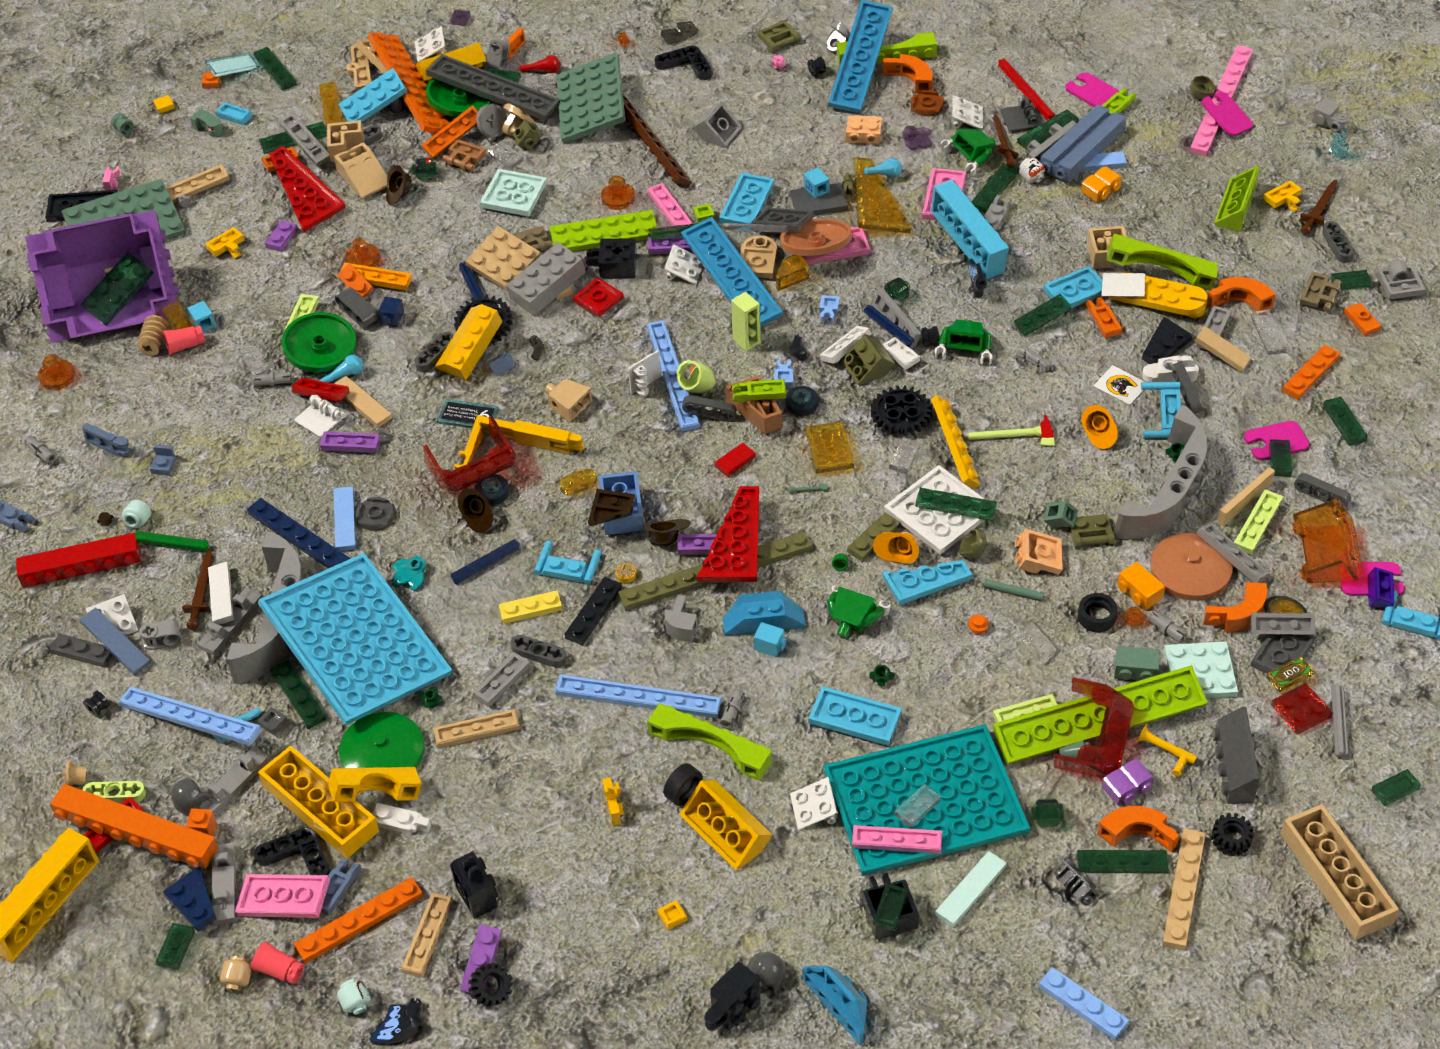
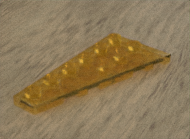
M854 157L853 166L858 228L910 234L912 228L905 222L906 218L904 214L900 213L899 206L890 190L886 189L885 181L878 174L866 175L864 173L865 168L875 167L872 159Z

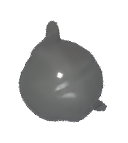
M190 778L178 781L171 790L172 803L182 814H190L191 808L198 809L203 801L212 798L211 794L202 793L196 782Z
M772 952L755 954L746 967L759 977L761 983L773 987L775 995L779 997V988L784 980L786 971L784 961Z

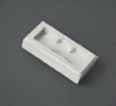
M896 337L882 344L890 357L904 369H908L920 361V356Z

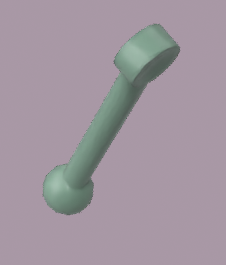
M825 483L821 484V486L798 488L790 486L788 488V492L791 494L796 491H828V485Z

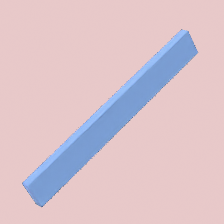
M665 321L647 324V330L654 351H659L660 369L681 432L700 428V423L697 415L688 414L682 409L684 397L690 394L689 391L683 389L678 383L677 369L679 362Z
M562 674L559 675L555 689V695L649 709H656L658 704L661 703L666 706L670 705L683 713L711 718L719 717L722 697Z
M131 686L118 701L122 707L249 746L252 745L262 731L260 725Z

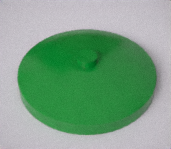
M432 79L426 87V99L430 106L448 116L458 117L472 105L479 111L484 105L492 104V100L477 96L440 80Z
M326 312L309 313L295 319L287 326L282 336V349L286 359L298 369L315 373L328 372L336 369L347 356L354 354L356 335L350 323L338 315Z
M394 712L373 713L357 720L346 730L339 745V757L343 768L415 767L417 769L424 755V740L417 724L410 718Z

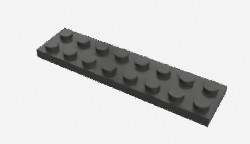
M443 54L426 70V75L433 79L440 80L502 105L510 103L519 108L524 114L536 117L539 120L545 121L559 106L560 99Z

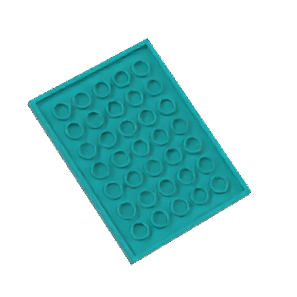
M986 724L823 765L825 777H829L834 801L851 848L854 825L942 831L941 854L852 848L862 876L1030 833V826Z

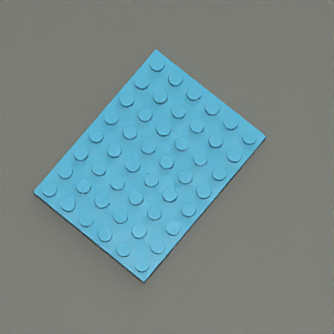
M365 553L265 596L258 601V605L345 726L452 674L451 667Z

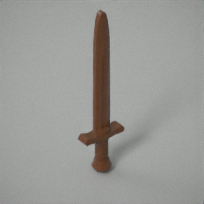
M995 114L993 122L1001 143L996 151L1003 154L1007 159L1006 165L1009 168H1013L1016 166V159L1019 153L1010 149L1002 124Z
M1337 179L1328 185L1310 215L1300 214V220L1306 221V224L1300 228L1303 235L1311 233L1313 224L1324 225V218L1319 217L1336 189Z
M210 549L207 550L201 565L192 605L182 606L184 613H191L190 620L186 624L190 630L198 628L200 612L211 611L208 603L203 604L209 578L208 567H211L212 552Z

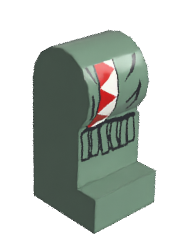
M200 109L190 117L192 127L196 131L202 129L212 137H218L223 133L220 119L204 109Z

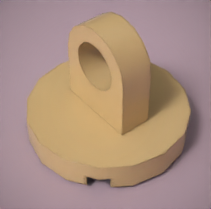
M510 103L504 105V111L509 114L502 128L504 134L513 136L515 130L524 120L531 123L534 122L529 115H524L514 105Z

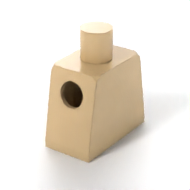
M563 379L557 386L549 383L545 388V393L549 394L550 407L569 422L592 401L590 387L568 379Z

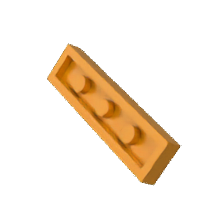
M344 263V265H343L341 271H342L349 263ZM351 264L370 285L406 291L412 280L411 273Z

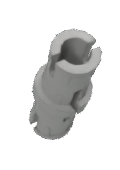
M269 372V374L253 375L254 387L271 385L272 387L275 384L292 383V379H290L292 377L291 372Z
M32 435L25 438L24 444L33 451L36 457H40L49 465L55 462L56 455L48 450L47 445L39 442Z
M1156 610L1149 614L1147 621L1158 627L1162 634L1169 635L1179 644L1185 641L1188 633L1177 627L1174 621L1166 619Z
M733 689L729 701L725 703L724 714L720 720L721 726L725 729L733 727L734 720L741 711L740 705L745 696L744 691L741 689Z

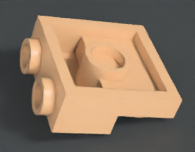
M849 115L846 128V143L880 144L882 117Z
M1024 529L1021 535L1016 537L1015 547H1018V552L1015 556V562L1019 563V569L1038 574L1040 570L1058 575L1061 573L1062 541L1060 538L1029 529Z

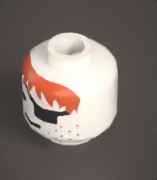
M1026 158L1019 166L1020 175L1030 184L1034 182L1039 183L1045 177V167L1036 158Z

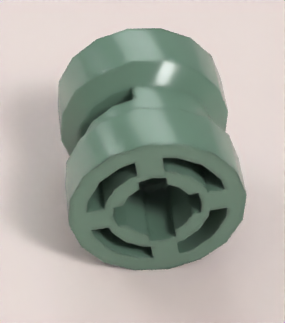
M117 113L112 117L111 125L122 135H129L134 130V123L124 114Z

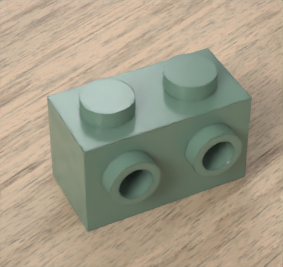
M1117 646L1114 678L1140 681L1158 675L1159 649Z

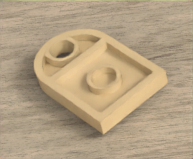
M762 235L746 239L741 247L740 255L757 278L773 279L777 257L776 242L770 237Z

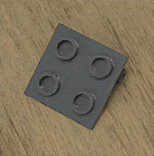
M1022 98L1021 106L1000 109L1009 132L1042 126L1030 98Z
M1059 854L1056 855L1065 866L1063 868L1059 867L1054 874L1056 879L1066 889H1070L1071 894L1081 903L1084 902L1085 904L1091 901L1093 893L1097 897L1099 896L1094 890L1097 886L1083 871L1081 872L1067 856L1063 859Z

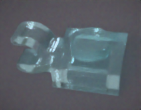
M1344 128L1340 134L1338 132L1334 133L1329 150L1340 160L1346 158L1349 144L1346 142L1348 132Z

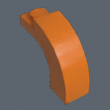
M900 54V58H883V75L910 78L915 83V93L923 90L932 91V71L923 60L905 54Z
M1229 277L1219 280V286L1209 291L1207 305L1213 308L1214 305L1218 306L1228 301H1242L1249 304L1259 314L1274 306L1276 293L1260 281L1246 277Z
M1246 582L1243 602L1236 606H1206L1203 625L1224 626L1225 632H1237L1251 626V612L1263 613L1267 597V583Z
M1127 806L1112 811L1099 822L1097 832L1100 837L1113 847L1126 836L1144 834L1152 837L1172 852L1177 847L1179 834L1172 827L1166 825L1168 816L1144 806Z

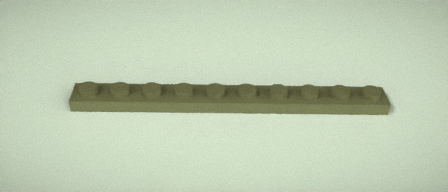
M805 532L758 546L757 568L812 551V545ZM702 564L618 591L625 611L713 582H696V576L701 571Z

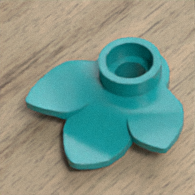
M415 556L411 559H401L392 566L393 570L396 571L392 579L393 586L396 587L408 583L410 588L416 591L423 583L426 562L422 557Z

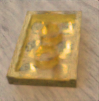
M843 421L805 427L816 474L854 468V460Z

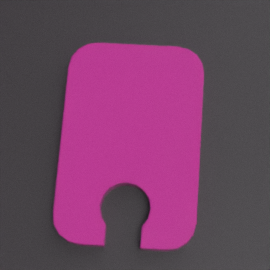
M1085 72L1076 76V79L1086 83V85L1077 86L1075 82L1069 81L1065 86L1067 92L1093 107L1097 104L1102 106L1116 92H1119L1116 88Z
M1220 91L1213 95L1222 103L1221 106L1214 104L1209 96L1203 98L1202 106L1228 135L1236 136L1252 128V121L1227 93Z
M1286 421L1251 429L1244 434V440L1247 444H1251L1254 441L1265 443L1266 446L1263 448L1251 449L1253 456L1258 460H1266L1305 451L1309 445L1302 429L1295 421Z
M1342 562L1338 567L1342 592L1349 596H1368V574L1374 567L1393 572V576H1401L1400 567L1394 562ZM1403 582L1394 583V590L1398 592V596L1404 591Z

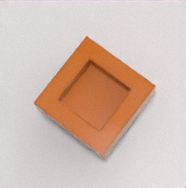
M215 72L203 73V89L219 88L220 74L216 75Z

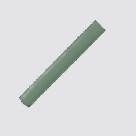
M988 579L984 580L983 587L1041 601L1044 598V593Z

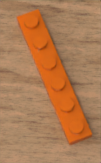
M410 877L294 943L295 949L306 964L424 897L423 892L413 877Z

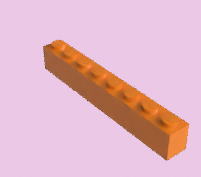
M66 784L62 785L50 803L54 816L59 820H68L79 827L91 828L98 834H108L115 840H124L135 847L147 848L154 854H164L174 861L186 862L193 868L200 867L206 869L213 859L214 853L219 849L214 836Z

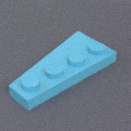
M964 560L939 563L935 567H927L925 565L919 566V569L914 570L904 568L899 569V572H882V578L899 605L972 580L973 575Z

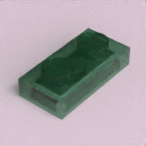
M172 923L155 961L157 966L179 970L194 936V927Z

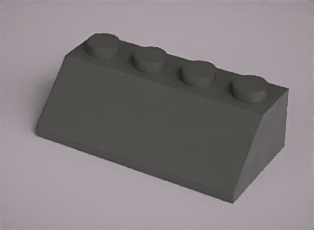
M1240 707L1218 719L1216 728L1212 729L1213 741L1217 742L1215 756L1216 759H1220L1218 773L1219 777H1223L1221 791L1222 795H1226L1227 804L1254 803L1260 779L1247 707Z

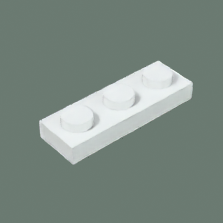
M856 326L820 354L821 360L832 364L839 362L864 334L871 335L870 328Z

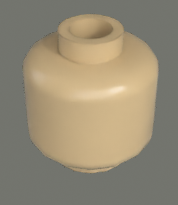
M231 956L230 959L223 962L220 982L226 985V990L239 992L240 988L249 985L252 970L248 959Z

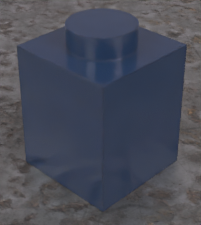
M384 297L378 310L380 324L398 327L404 314L402 299Z

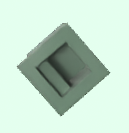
M1068 501L1048 503L1043 521L1052 528L1064 526L1073 528L1078 509Z

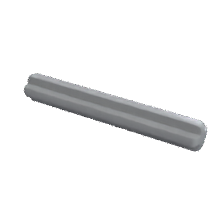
M1335 684V686L1331 687L1335 755L1344 758L1348 756L1344 687Z

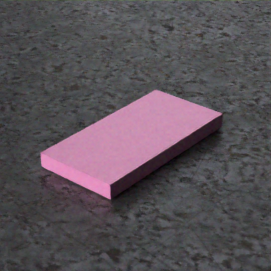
M932 168L922 219L937 220L931 213L934 186L953 180L963 192L966 179L965 171Z
M863 227L851 228V241L838 251L818 256H798L801 266L869 255L871 250Z
M247 874L235 914L246 917L319 918L330 878L328 875Z

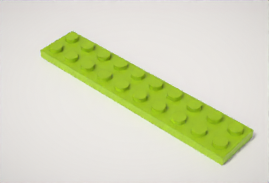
M1190 665L994 723L992 727L1006 764L1010 765L1057 751L1061 747L1079 741H1091L1205 707L1208 702L1193 666Z

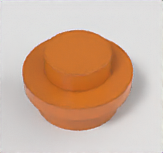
M974 615L968 621V627L974 634L984 633L989 626L988 619L982 615Z

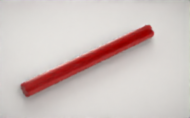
M1005 58L1000 59L998 66L1027 98H1030L1031 103L1047 121L1054 120L1055 113Z

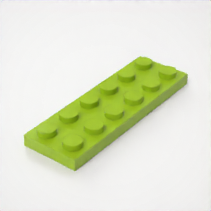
M653 210L549 226L553 245L559 242L572 252L600 248V239L636 238V242L648 240V237H659Z

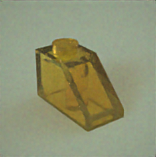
M792 255L782 260L776 275L777 291L809 279V265L802 256Z

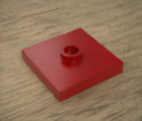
M596 278L573 296V302L601 317L624 298V293Z

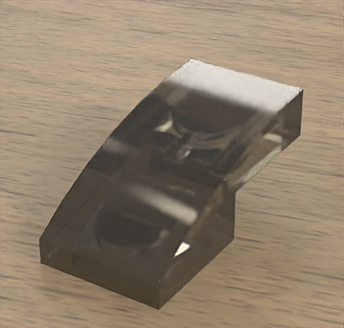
M692 21L678 22L676 28L662 30L661 36L667 44H672L694 36L698 33V29Z

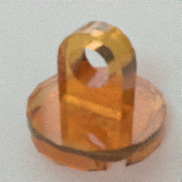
M613 176L609 179L608 185L602 189L601 200L610 209H625L629 204L632 205L634 203L635 191L631 185L626 183L623 177Z
M357 237L352 241L353 246L345 254L346 263L376 267L379 264L381 256L376 246L366 243L361 237Z
M50 354L43 360V366L38 371V380L41 386L51 390V388L59 390L73 382L76 371L69 361L62 360L56 354Z

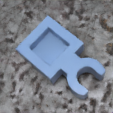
M821 296L819 307L821 322L827 317L830 318V323L834 322V314H838L840 296Z
M778 359L777 369H774V380L784 379L785 387H793L791 360L788 359L787 364L783 365L780 359Z

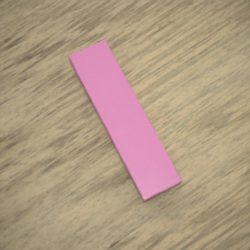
M663 183L647 188L648 195L678 234L694 226Z
M854 825L852 848L941 854L942 831Z

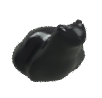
M798 334L794 336L789 352L803 362L807 360V351L802 345V337Z

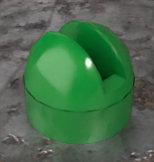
M843 553L836 554L832 560L833 568L838 571L845 570L848 567V557Z

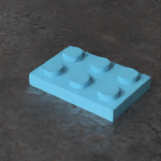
M1087 266L1044 284L1043 290L1064 312L1086 303L1088 300L1102 296L1103 280L1090 266Z

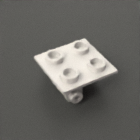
M442 26L415 41L418 62L435 53L437 55L447 53Z
M953 95L952 126L959 128L962 123H966L983 130V107Z
M673 244L664 268L666 270L665 276L667 280H672L678 276L696 285L703 265L696 255Z
M658 350L628 367L631 394L637 392L641 397H646L649 393L647 386L661 377Z
M312 395L309 399L311 406L296 417L294 421L321 438L324 431L328 432L347 414L338 407H334L327 400L321 399L320 396Z
M124 594L85 608L88 613L96 607L125 636L138 631Z
M829 777L790 793L798 830L822 820L827 821L828 824L836 822L837 810Z

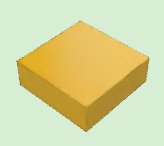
M169 95L153 100L159 114L175 109Z
M677 900L657 909V914L667 930L688 921L687 915Z

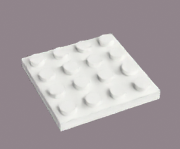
M940 465L884 506V512L900 521L902 526L940 555L996 511L995 506Z

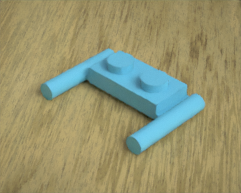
M1141 382V390H1161V430L1143 431V438H1168L1174 417L1181 407L1180 382Z
M551 541L545 542L534 569L535 575L540 576L542 574L549 577L583 582L586 585L591 584L602 555L600 550L596 549L594 551L590 564L587 566L586 562L549 556L553 543Z
M1394 590L1395 603L1398 596V592L1396 590ZM1395 605L1385 608L1381 622L1383 625H1392L1396 628L1436 637L1437 640H1440L1439 617L1397 606L1395 609Z

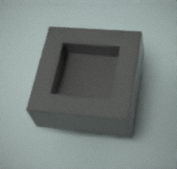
M271 707L257 722L261 728L275 735L288 722L287 716Z

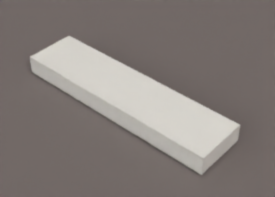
M228 562L208 567L212 622L218 625L234 620L230 567Z

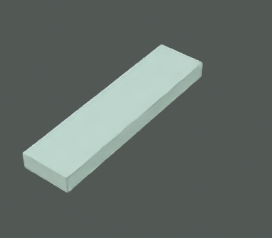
M988 851L935 911V915L954 927L1006 868L1007 863Z

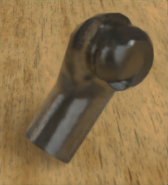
M533 335L529 338V342L534 349L531 358L538 361L545 350V344L537 335Z

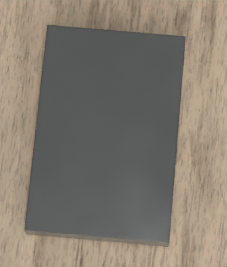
M841 183L829 184V193L814 198L805 188L790 190L794 210L814 211V215L848 210Z
M767 207L751 222L752 228L799 232L814 218V211Z
M1269 634L1251 661L1250 666L1269 675L1273 671L1284 668L1275 678L1281 681L1292 679L1294 675L1285 678L1286 676L1282 673H1286L1288 669L1292 670L1294 666L1300 667L1301 663L1290 664L1297 659H1305L1315 643L1316 637L1301 634Z

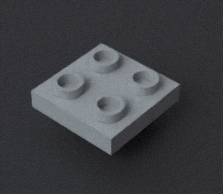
M1394 260L1389 264L1388 268L1378 269L1377 277L1389 300L1425 294L1426 289L1414 265L1405 266L1402 260Z

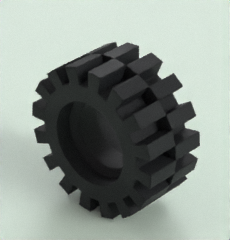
M1227 813L1226 818L1224 815H1221L1219 819H1216L1211 840H1213L1214 846L1217 845L1219 852L1223 849V854L1227 855V852H1231V856H1235V852H1237L1239 856L1242 855L1243 851L1245 853L1248 851L1252 843L1254 828L1250 826L1251 822L1249 820L1245 822L1246 817L1242 815L1241 818H1238L1237 813H1234V817H1231V813ZM1224 831H1237L1241 835V838H1228L1224 834Z
M495 963L483 965L475 969L476 972L471 974L470 977L472 979L468 981V984H471V988H468V990L473 993L471 998L476 999L477 1004L491 1007L502 1004L503 1001L509 998L508 995L512 993L510 987L513 986V982H510L509 979L512 976L511 974L507 975L506 972L508 970L501 968L502 965H495ZM488 976L494 977L498 982V989L494 994H488L483 988V981Z

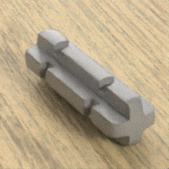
M1022 346L1019 348L1018 355L1023 358L1026 357L1027 361L1037 367L1040 366V369L1047 371L1051 367L1049 360L1032 350L1029 351L1028 347Z

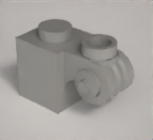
M1324 98L1315 108L1312 122L1324 128L1330 127L1335 132L1345 131L1348 126L1349 116L1344 113L1338 114L1340 104Z

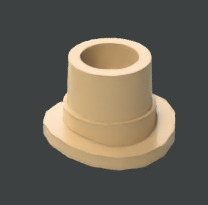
M68 759L65 772H61V775L65 776L64 784L85 785L87 767L76 766V764H73V760Z

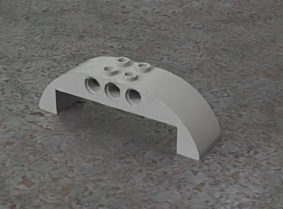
M1181 405L1174 417L1167 441L1172 444H1183L1185 446L1149 509L1128 499L1126 500L1118 514L1114 529L1115 538L1141 539L1162 532L1176 521L1183 508H1188L1192 494H1196L1199 487L1198 483L1203 475L1201 469L1207 452V437L1201 422L1188 407Z
M266 532L262 544L263 554L269 572H278L272 594L304 580V576L294 548L279 535L273 532ZM265 614L256 644L231 643L226 660L234 683H246L269 673L281 664L289 655L291 649Z

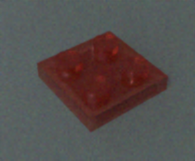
M1307 683L1290 690L1271 702V706L1297 735L1331 718L1333 713Z

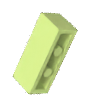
M744 292L731 300L733 340L745 351H748L761 343L760 304L747 292Z

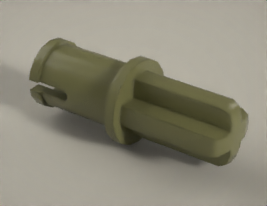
M849 172L843 176L842 182L843 195L846 198H849V194L851 198L854 196L855 188L853 174H849Z

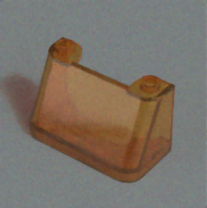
M1339 498L1293 514L1294 522L1292 527L1295 534L1299 533L1302 538L1306 561L1305 564H1302V569L1299 570L1303 581L1306 580L1308 583L1357 581L1364 578L1355 524Z

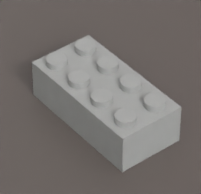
M557 242L506 285L512 301L535 316L557 298L561 292L584 275L586 271L582 259Z

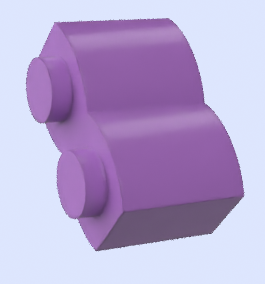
M1137 758L1103 778L1102 788L1119 806L1133 801L1135 795L1147 793L1152 788L1154 777Z

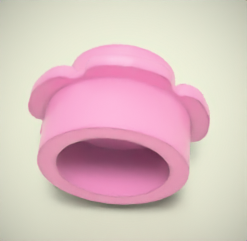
M781 55L773 56V60H771L773 68L781 71L786 66Z

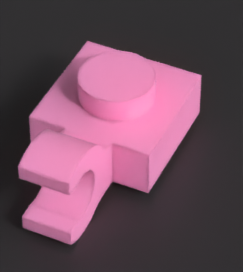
M110 166L106 168L103 177L105 190H114L117 187L116 177L121 174L119 166H116L114 171L110 169Z

